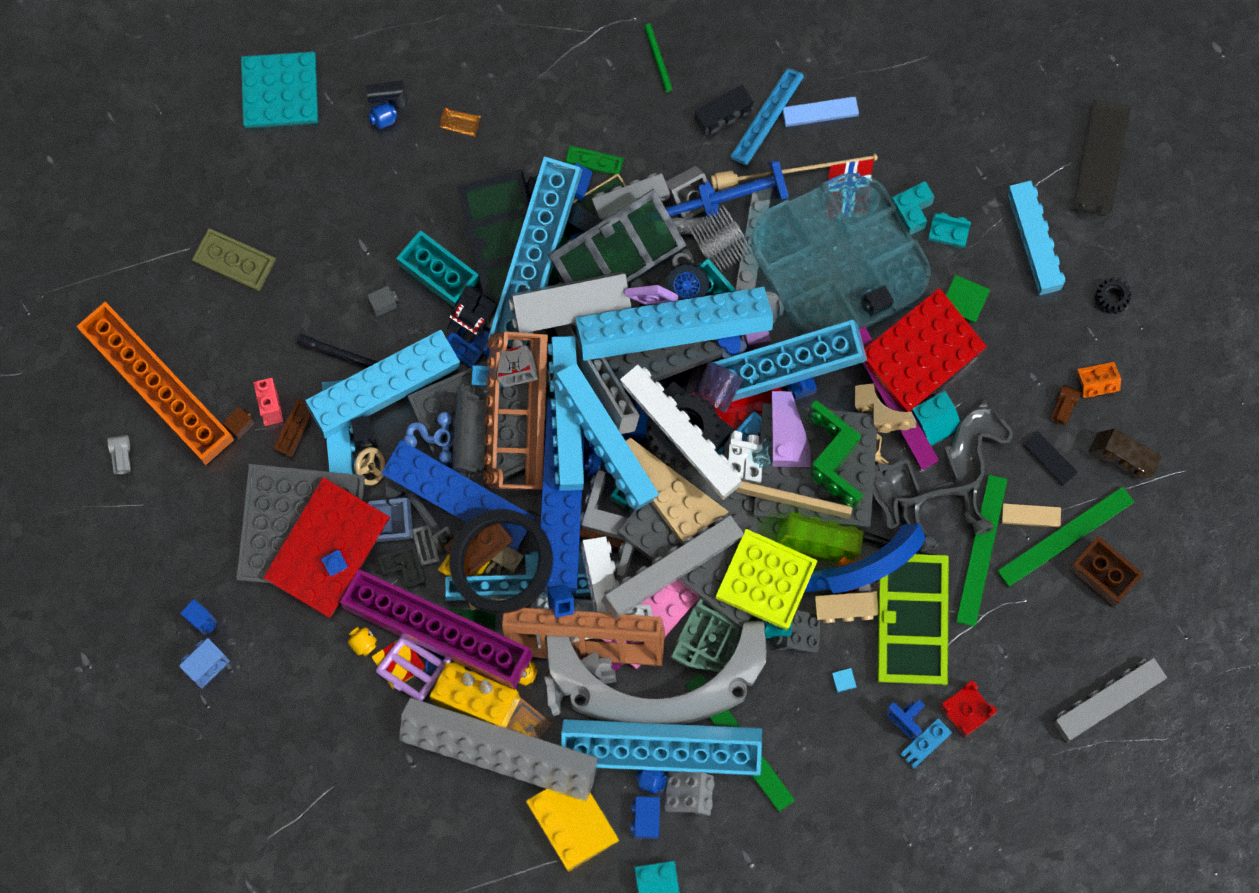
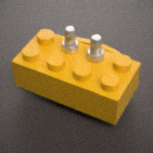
M447 662L430 695L432 703L444 709L506 728L520 701L516 688L514 690L478 672L468 671L465 669L467 667L461 664Z

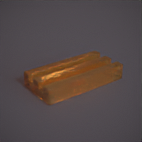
M444 108L440 128L476 135L480 116ZM447 115L455 116V117H459V118H464V119H468V120H473V121H475V122H474V123H471V122L463 121V120H460V119L449 118V117H446V116H447Z

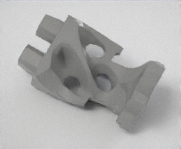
M593 652L580 660L586 669L605 685L616 682V673L612 669L610 657L599 658L598 652ZM547 672L545 682L547 685L548 706L551 708L553 716L561 713L560 702L564 694L550 677V672Z

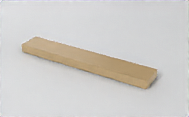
M741 481V485L735 490L736 493L847 519L850 518L852 511L850 506Z

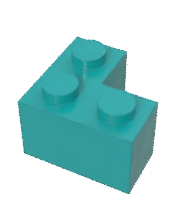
M926 181L892 197L891 207L908 236L924 229L927 223L921 210L932 205L934 195Z

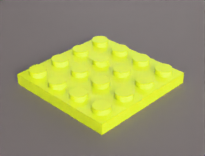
M746 529L715 599L788 630L817 560Z

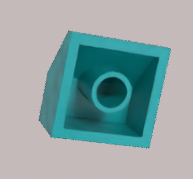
M946 391L912 409V413L931 446L956 433L960 419Z
M675 861L635 867L638 893H679Z

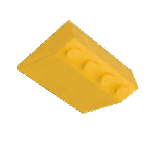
M546 789L526 801L568 872L619 841L591 793H589L587 800L584 801Z

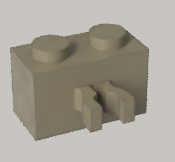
M507 546L492 558L493 563L487 567L485 572L490 574L491 570L499 564L495 576H501L503 567L518 573L525 561V556Z

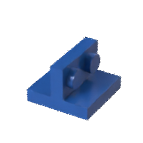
M920 700L916 703L912 701L904 711L895 702L888 707L885 714L912 741L922 732V729L913 721L925 706Z

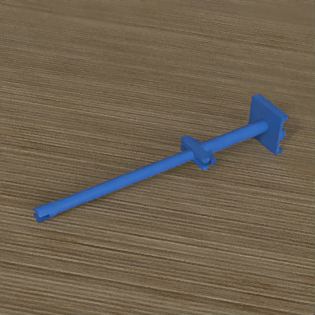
M777 160L767 162L771 174L769 177L718 192L714 191L709 182H705V185L701 184L698 187L701 198L665 209L669 216L704 207L706 216L710 217L711 215L713 217V212L718 216L716 210H718L719 203L771 187L775 188L777 198L779 199L789 198L780 163ZM653 211L630 218L629 220L632 226L636 227L662 218L658 211ZM621 221L611 225L619 231L625 230ZM583 232L569 235L570 240H572L573 238H575Z

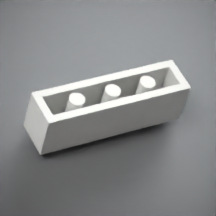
M606 537L583 540L580 548L593 610L596 613H609L601 601L605 596L604 592L612 586L615 588L619 587L618 580H615L613 573L615 572V564L610 559V542H607Z

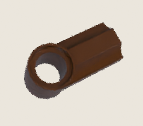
M1063 385L1051 420L1057 424L1066 425L1081 392Z

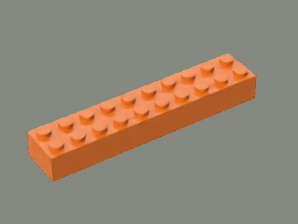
M106 302L101 304L76 326L81 334L205 466L234 441L232 435Z

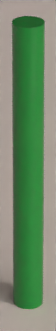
M646 24L644 29L665 91L671 92L673 89L651 24Z

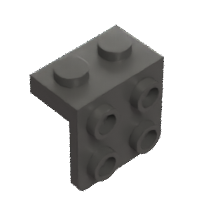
M796 610L792 621L791 636H773V650L795 649L817 653L819 651L821 620H817V614Z

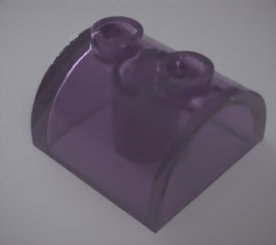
M709 361L691 395L695 397L696 395L702 396V400H708L712 407L726 413L744 379L728 369Z

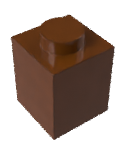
M239 407L222 422L224 427L238 440L255 423L252 420L253 415L247 409L242 410Z

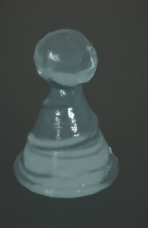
M769 439L762 440V449L752 460L753 463L759 465V468L771 466L768 448L771 447L772 443Z

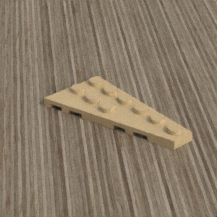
M632 438L626 440V443L659 493L651 503L681 544L689 537H694L707 526L709 527L719 518L729 513V511Z

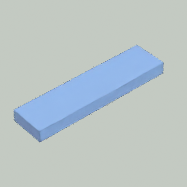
M856 97L784 107L782 110L785 127L859 116Z

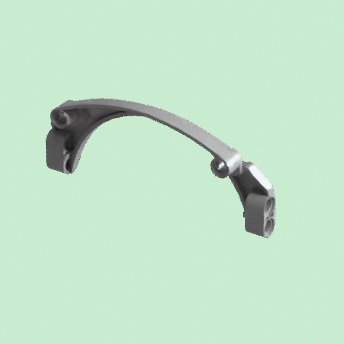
M764 621L743 622L741 638L735 653L715 678L695 691L681 696L666 699H645L623 694L598 680L580 661L569 637L547 635L550 677L564 695L571 694L573 710L586 716L609 722L683 725L712 717L741 704L746 698L747 685L752 686L766 664ZM736 689L740 690L743 695L741 697H736L733 695L732 691ZM577 698H583L585 703L577 705L574 701Z

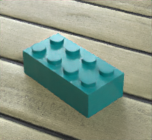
M421 230L396 258L398 266L453 308L463 295L466 285L476 287L480 283L479 274Z

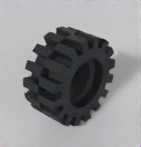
M1111 277L1110 280L1105 279L1095 294V297H1097L1095 301L1099 303V309L1102 307L1103 312L1109 311V314L1113 312L1118 314L1119 311H1124L1132 295V292L1129 291L1130 286H1126L1127 282L1124 281L1122 283L1120 278L1115 280V277ZM1107 291H1118L1120 300L1117 302L1109 301L1106 297Z

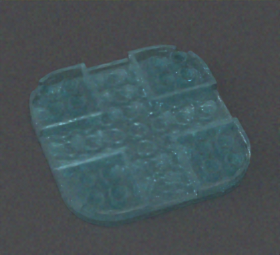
M860 173L839 175L822 183L819 188L791 201L788 199L773 206L760 216L755 225L751 240L753 254L773 290L781 299L793 324L803 335L850 320H854L858 324L859 329L864 326L868 328L913 306L921 299L928 287L931 271L924 251L916 239L913 240L896 212L897 206L885 187L872 177L860 176ZM885 285L894 302L889 309L870 317L868 312L864 311L861 301L865 294Z

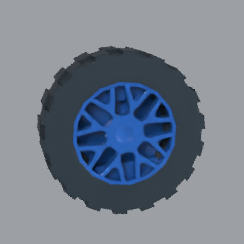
M682 262L676 265L669 273L666 281L667 290L677 294L678 301L703 297L709 289L708 274L697 263Z

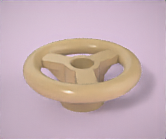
M368 447L363 449L356 458V475L373 473L376 476L372 480L365 478V485H375L384 476L381 473L386 462L381 451L374 447ZM375 455L380 461V471L376 468L374 462Z

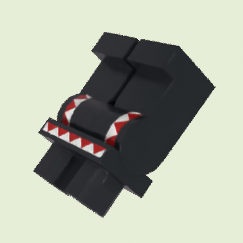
M466 285L463 295L448 317L451 321L447 329L457 334L461 327H463L466 331L462 339L468 343H473L477 336H482L484 330L495 316L499 303L489 296H485L486 294L472 285Z

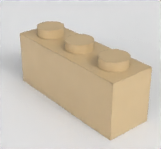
M877 591L815 596L817 620L823 619V623L835 622L836 618H842V622L854 621V617H861L862 620H872L873 616L879 615Z

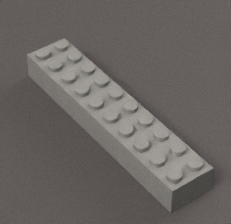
M413 698L409 699L401 717L399 741L584 801L587 800L593 786L598 761L596 757Z

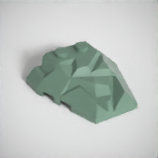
M699 598L674 644L675 647L670 658L687 667L721 672L736 651L742 629L740 630Z

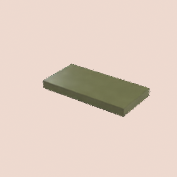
M208 228L192 258V262L258 292L276 261L275 257Z

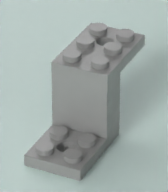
M598 470L597 476L593 475L590 491L592 493L587 494L585 500L586 512L582 511L580 527L586 531L623 540L619 551V558L621 560L616 561L614 576H616L618 583H620L627 576L634 547L617 534L628 518L598 510L606 483V472Z

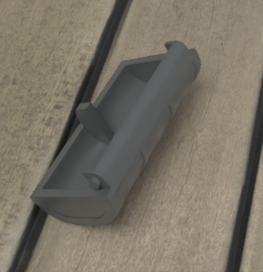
M458 391L454 400L455 417L453 419L454 436L452 437L453 456H451L450 460L451 466L455 471L479 473L485 466L484 455L486 445L484 438L487 429L485 417L488 410L486 398L467 391Z

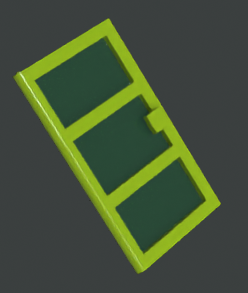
M915 554L897 570L879 579L877 682L948 685L949 556Z

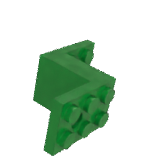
M815 400L810 407L809 420L815 426H821L825 429V433L834 439L812 464L809 475L816 484H822L826 487V491L831 496L840 498L843 505L850 506L853 510H856L864 495L836 474V472L859 446L862 435Z

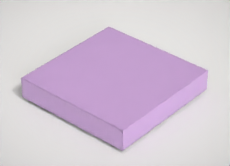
M659 285L625 289L627 297L645 306L678 301L677 294Z

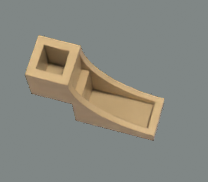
M874 383L855 386V407L859 413H874V425L878 432L889 433L894 430L905 431L910 428H916V420L912 412L895 411L881 403L879 392Z

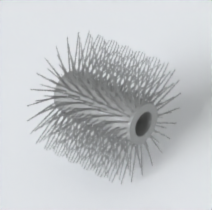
M724 206L723 208L728 217H726L720 207L719 209L726 222L718 210H716L725 225L724 227L714 212L713 214L719 226L711 215L710 217L716 228L707 216L706 218L710 226L705 219L703 220L709 232L703 223H701L704 231L696 222L702 235H700L695 226L693 227L697 235L689 226L704 256L709 258L713 264V261H715L717 267L722 272L723 270L718 261L725 270L724 263L729 268L722 253H724L731 265L732 262L728 254L736 264L728 247L738 261L739 258L734 249L740 258L742 256L736 245L745 257L746 255L740 244H742L748 255L749 252L746 246L752 252L742 230Z

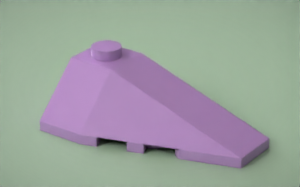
M772 391V467H811V447L792 392Z

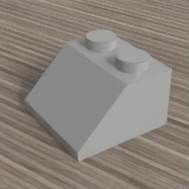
M697 166L666 181L670 192L669 198L673 205L701 198L698 187L701 184L705 185V182L708 181L704 172ZM704 207L680 213L681 218L693 217L704 211Z

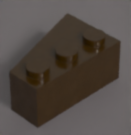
M1115 428L1098 432L1088 451L1132 473L1139 479L1153 477L1162 458Z

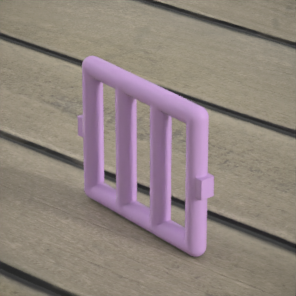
M400 636L376 668V673L392 683L393 687L398 691L402 690L414 699L423 701L438 681L446 663H451L452 660L445 657L442 661L420 645ZM403 645H406L438 667L432 676H429L397 654ZM392 660L426 683L420 692L385 670Z

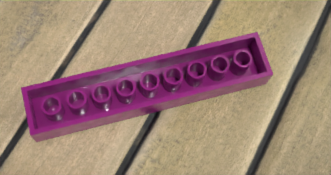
M360 569L356 572L340 601L344 610L514 690L533 657L530 648Z

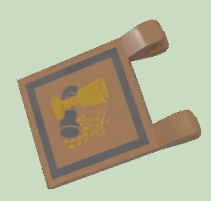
M520 697V701L506 729L540 739L552 723Z

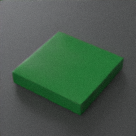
M955 275L946 296L966 321L975 324L990 289Z

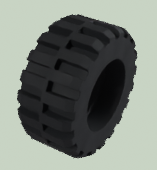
M680 392L674 393L672 398L677 403L676 408L680 412L683 410L687 415L696 418L702 427L703 434L701 436L706 441L709 439L717 448L720 442L721 428L720 419H718V413L715 408L711 407V403L708 400H702L700 395L695 397L690 392H686L685 395H680ZM649 417L646 424V433L649 447L652 449L654 456L674 469L681 467L682 470H687V467L691 466L695 468L680 450L668 441L664 432Z

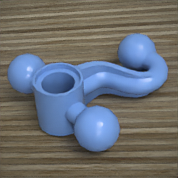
M442 412L437 416V422L441 429L437 430L434 436L429 435L422 423H411L407 427L402 441L415 447L417 439L413 432L419 430L424 441L442 446L439 461L444 465L451 464L450 460L453 454L450 448L453 447L452 437L454 432L449 431V425L452 423V416L448 412ZM447 434L448 440L444 443L443 437Z

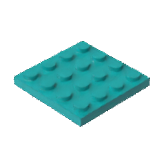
M315 52L241 57L244 128L318 123Z

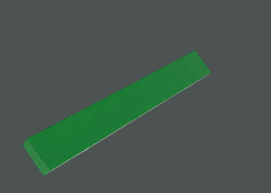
M988 475L980 514L983 518L991 521L994 529L983 535L975 534L956 623L971 627L976 626L1008 479Z
M1121 487L998 570L997 573L1009 588L1134 503L1133 499L1125 488Z
M700 673L686 683L685 686L692 692L708 682ZM729 710L709 717L715 726L741 727ZM761 755L760 775H752V777L777 811L780 812L793 803L795 799Z

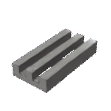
M428 525L413 529V537L421 567L432 565V563H440L437 548L431 538L433 532ZM425 530H428L435 557L433 559L430 556ZM417 532L421 533L427 557L425 561L423 560Z

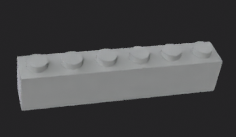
M1147 658L1137 664L1138 668L1134 671L1130 668L1122 673L1120 680L1116 681L1113 679L1105 684L1106 688L1101 692L1097 689L1089 694L1090 699L1083 702L1081 699L1072 705L1074 709L1068 713L1064 710L1056 715L1057 720L1053 724L1065 742H1069L1163 682L1167 676L1154 658L1149 661Z

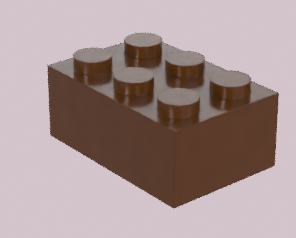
M1099 536L1070 568L1072 572L1113 607L1121 601L1143 575Z

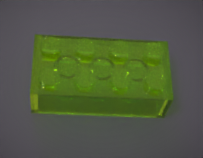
M789 513L778 525L776 542L803 554L839 562L844 557L854 560L861 553L864 531L858 530L854 526H840L837 522H824L817 517L807 518L803 517L800 513Z

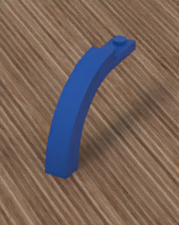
M920 523L902 525L889 543L860 561L837 568L813 570L804 592L831 589L832 593H839L868 585L889 575L912 558L923 545L926 538Z

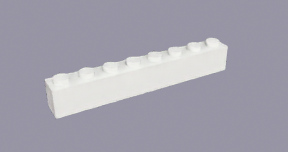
M635 366L620 379L621 385L724 500L741 485V475L735 468L731 470L727 465L729 463L722 454L718 455L714 449L716 447L709 439L706 441L701 436L703 433L697 425L692 426L688 421L690 420L689 416L683 410L680 412L676 408L677 403L675 400L663 393V387L658 382L654 383L652 381L650 372L645 367Z

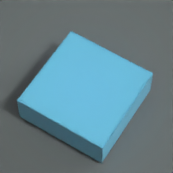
M851 668L832 673L837 693L856 688Z

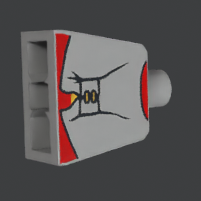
M521 340L512 341V348L500 354L497 379L504 387L538 380L534 355L527 346H523Z

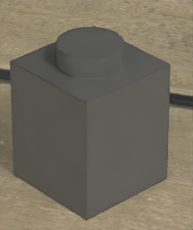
M388 286L367 295L376 316L397 308L395 302L398 301L397 295L394 290L390 291Z

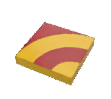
M397 641L372 656L377 666H379ZM403 645L397 654L420 670H425L426 667L417 653ZM393 660L385 669L403 682L415 676ZM388 681L389 685L394 690L395 688L393 687V684Z

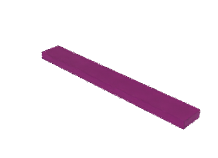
M864 326L859 330L864 348H866L873 340ZM862 362L886 407L904 412L867 365ZM917 420L916 428H910L905 431L900 430L921 470L939 461Z

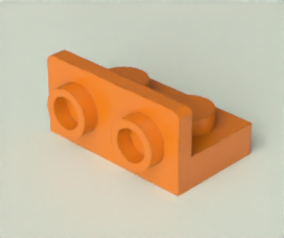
M1115 362L1077 369L1084 398L1120 391L1121 376Z

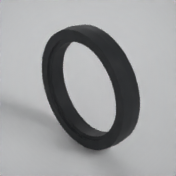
M508 509L487 511L471 519L458 533L450 553V573L459 593L473 606L492 613L515 612L531 604L547 586L553 568L552 547L540 525L529 516ZM499 523L519 525L532 535L537 545L538 567L535 576L522 592L511 598L491 600L481 597L472 589L465 574L464 562L470 543L477 534L489 526Z

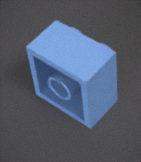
M208 638L205 641L201 640L196 645V650L191 655L187 654L184 656L179 665L201 689L230 662Z

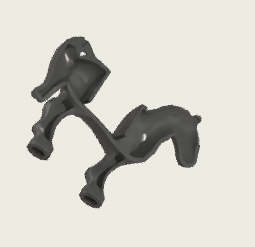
M986 399L981 401L978 408L972 409L962 418L957 427L952 446L945 447V457L953 478L952 482L919 491L918 483L908 459L894 464L877 463L875 465L873 496L887 515L888 529L899 527V502L903 508L901 520L904 525L920 523L926 538L920 547L921 552L932 551L939 546L936 538L926 532L919 519L920 506L927 499L938 496H962L964 499V520L973 525L975 534L983 535L994 529L991 521L983 518L976 506L977 491L985 474L984 459L981 453L982 437L992 439L1000 444H1007L1013 437V430L999 413L988 407Z

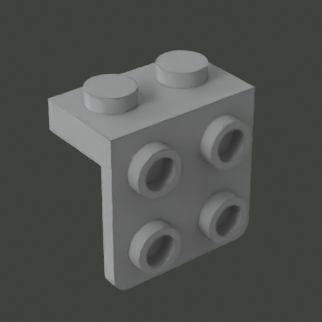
M669 772L667 775L665 810L667 812H691L710 816L713 806L714 776L702 772Z

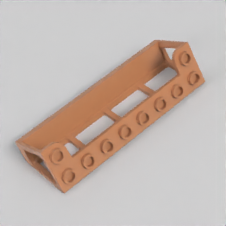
M517 332L490 334L488 339L490 357L487 360L489 376L486 381L488 387V395L486 397L488 414L485 417L487 434L484 438L486 453L484 455L486 472L483 475V482L485 488L541 490L543 488L548 335ZM508 340L529 341V349L534 355L538 380L528 382L526 410L498 409L499 380L497 379L500 353L506 350ZM498 414L527 416L526 448H497ZM497 453H524L526 455L524 484H503V472L500 468H496Z
M522 608L515 612L503 614V635L530 648L534 658H548L546 635L578 637L579 641L571 642L580 660L593 652H598L599 658L610 657L611 663L662 666L665 625L662 617L623 614L614 620L610 613L574 611L572 615L555 618L550 609ZM528 634L540 636L541 649L538 648L537 638L528 637ZM585 638L618 640L619 643L585 641ZM624 641L644 642V645L625 644Z

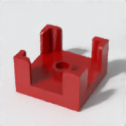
M973 680L939 707L963 738L967 737L997 712V709L992 704L988 705L977 691L979 687Z

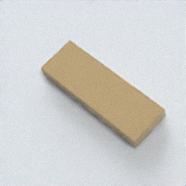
M1003 504L1002 524L1060 528L1061 507Z

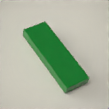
M569 145L565 163L571 165L578 163L591 171L615 176L616 174L620 175L624 158Z

